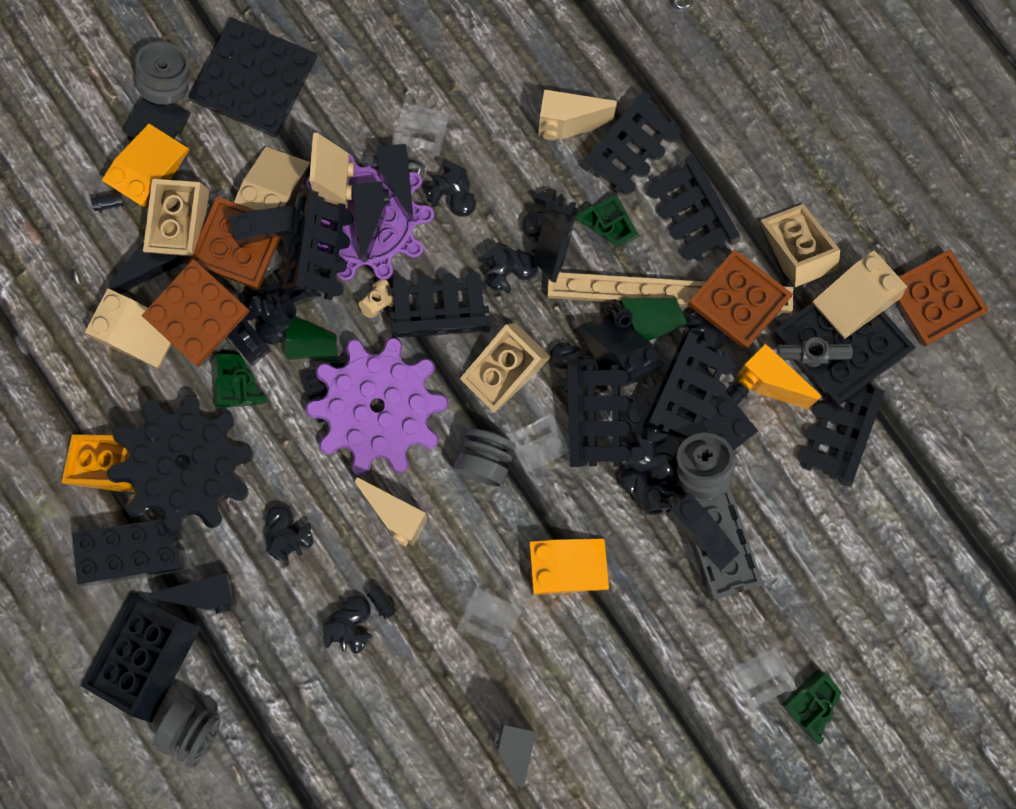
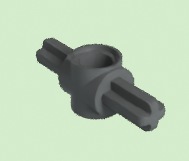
M814 337L808 341H802L801 345H779L777 355L783 360H801L802 364L817 367L822 363H828L831 359H851L853 349L850 344L829 345L828 341ZM809 349H817L821 355L814 356L809 352Z

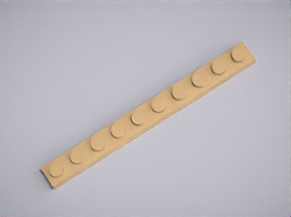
M560 273L556 283L548 279L547 298L610 302L616 299L623 303L621 298L624 296H629V298L676 296L680 306L690 307L688 302L705 282ZM785 287L793 294V287ZM793 295L779 313H791L793 311Z

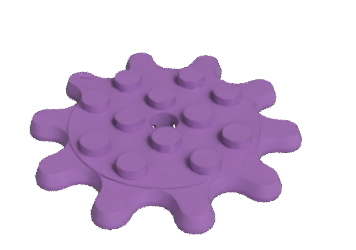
M349 154L350 161L354 162L355 165L354 177H350L349 185L382 181L379 170H374V162L368 167H359L355 163L353 156ZM416 172L409 173L411 195L422 184V178ZM309 176L306 180V185L309 190H312ZM353 192V198L348 200V208H345V210L353 214L354 221L351 225L343 226L342 233L350 238V246L339 250L338 256L345 259L347 269L344 272L337 273L338 277L343 281L351 280L358 267L369 265L373 268L375 275L379 279H389L393 274L391 259L395 254L404 253L411 258H417L422 254V243L413 237L412 232L416 225L429 223L433 220V209L426 205H417L412 200L414 221L409 222L389 192L390 204H385L386 215L368 262H362ZM321 220L322 227L334 230L335 223ZM318 243L317 250L330 254L331 247Z
M396 337L387 339L383 350L378 354H370L366 351L362 341L351 339L346 344L348 361L345 366L336 368L329 363H321L315 370L317 378L325 383L327 393L322 399L310 400L305 406V411L309 417L324 419L329 425V431L320 440L319 448L321 452L327 455L334 453L340 448L349 449L353 455L352 470L357 475L367 474L371 463L377 458L386 459L395 473H404L409 467L406 452L411 445L418 444L426 449H433L439 442L438 435L428 427L427 419L432 413L445 411L449 401L445 395L433 394L426 389V379L434 372L435 364L428 358H423L415 364L405 363L401 357L403 344ZM372 400H382L385 404L384 410L379 413L373 412L370 408Z

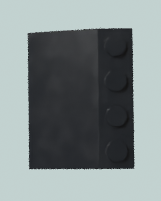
M130 592L81 687L131 717L152 723L201 627Z

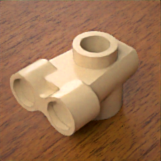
M380 279L372 285L373 289L359 302L360 310L366 317H376L380 310L386 306H394V296H389L388 288L390 286L385 279Z

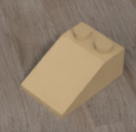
M544 90L538 136H543L547 140L564 139L612 125L617 101Z
M313 133L309 179L312 190L319 192L318 196L325 198L324 203L336 207L338 204H344L348 208V200L353 198V185H349L350 177H354V162L350 161L349 153L319 133Z
M265 147L243 180L234 203L254 210L294 205L311 163Z
M152 179L143 252L193 256L206 217L209 190L201 182Z
M804 204L761 220L760 224L777 260L794 287L839 270L840 249Z
M873 250L830 285L812 304L839 335L846 339L901 299L907 286L877 252Z
M110 289L106 290L85 331L92 340L157 369L160 368L171 346V343L141 316L148 309L146 306Z
M517 323L506 324L461 376L460 380L495 413L541 369L551 356Z
M357 477L355 480L356 485L392 534L393 540L405 547L408 543L414 546L428 520L426 513Z

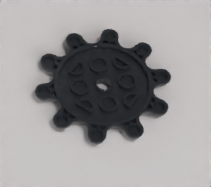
M193 395L184 396L179 410L175 413H167L162 410L158 402L147 400L141 407L142 414L145 417V424L142 428L134 430L126 426H119L113 432L114 441L127 450V458L124 462L111 465L107 470V477L114 483L127 482L134 488V496L126 504V512L131 517L136 518L142 516L150 509L158 510L163 515V529L170 535L178 534L181 531L183 521L189 515L200 517L208 528L218 527L222 522V516L218 510L219 501L226 497L236 501H243L249 494L247 485L236 479L234 471L237 466L247 464L252 460L253 451L246 445L234 446L228 441L227 433L234 426V417L230 413L223 412L212 420L203 418L199 413V400ZM186 457L189 466L185 469L178 468L175 464V459Z

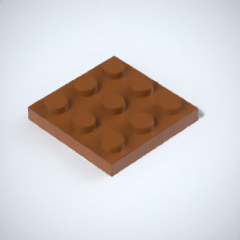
M217 196L198 238L194 254L190 257L188 263L194 259L210 273L259 290L281 236L239 247L235 242L229 217L255 210Z
M734 249L690 299L688 305L739 346L747 350L793 294Z
M950 249L899 276L907 288L902 298L896 303L924 347L989 311Z
M193 259L141 316L188 360L199 367L250 310Z

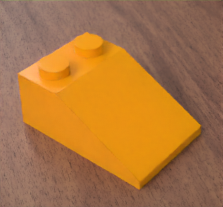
M148 124L115 158L102 181L148 209L152 179L171 180L190 149L151 124Z
M767 344L736 375L739 378V383L743 384L748 390L751 389L754 393L804 409H808L821 397L814 388Z
M72 434L61 483L118 492H134L131 484L127 482L114 483L107 477V470L111 465L126 460L127 450L114 441L113 435Z
M605 539L546 540L529 543L533 595L609 590Z

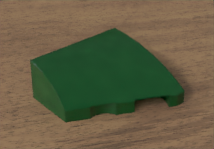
M617 194L575 215L577 221L617 247L640 237Z
M624 296L621 298L625 309L632 313V324L635 330L648 341L687 324L686 317L676 296H664L663 298H655L653 296L629 298V296Z
M295 317L291 326L286 330V359L337 361V335Z
M216 354L211 361L215 407H244L265 404L267 402L265 394L261 395L256 387V379L253 374L246 369V363L241 355Z
M816 670L781 705L799 726L820 745L824 741V738L821 736L827 721L831 722L833 707L838 703L842 691L826 672Z

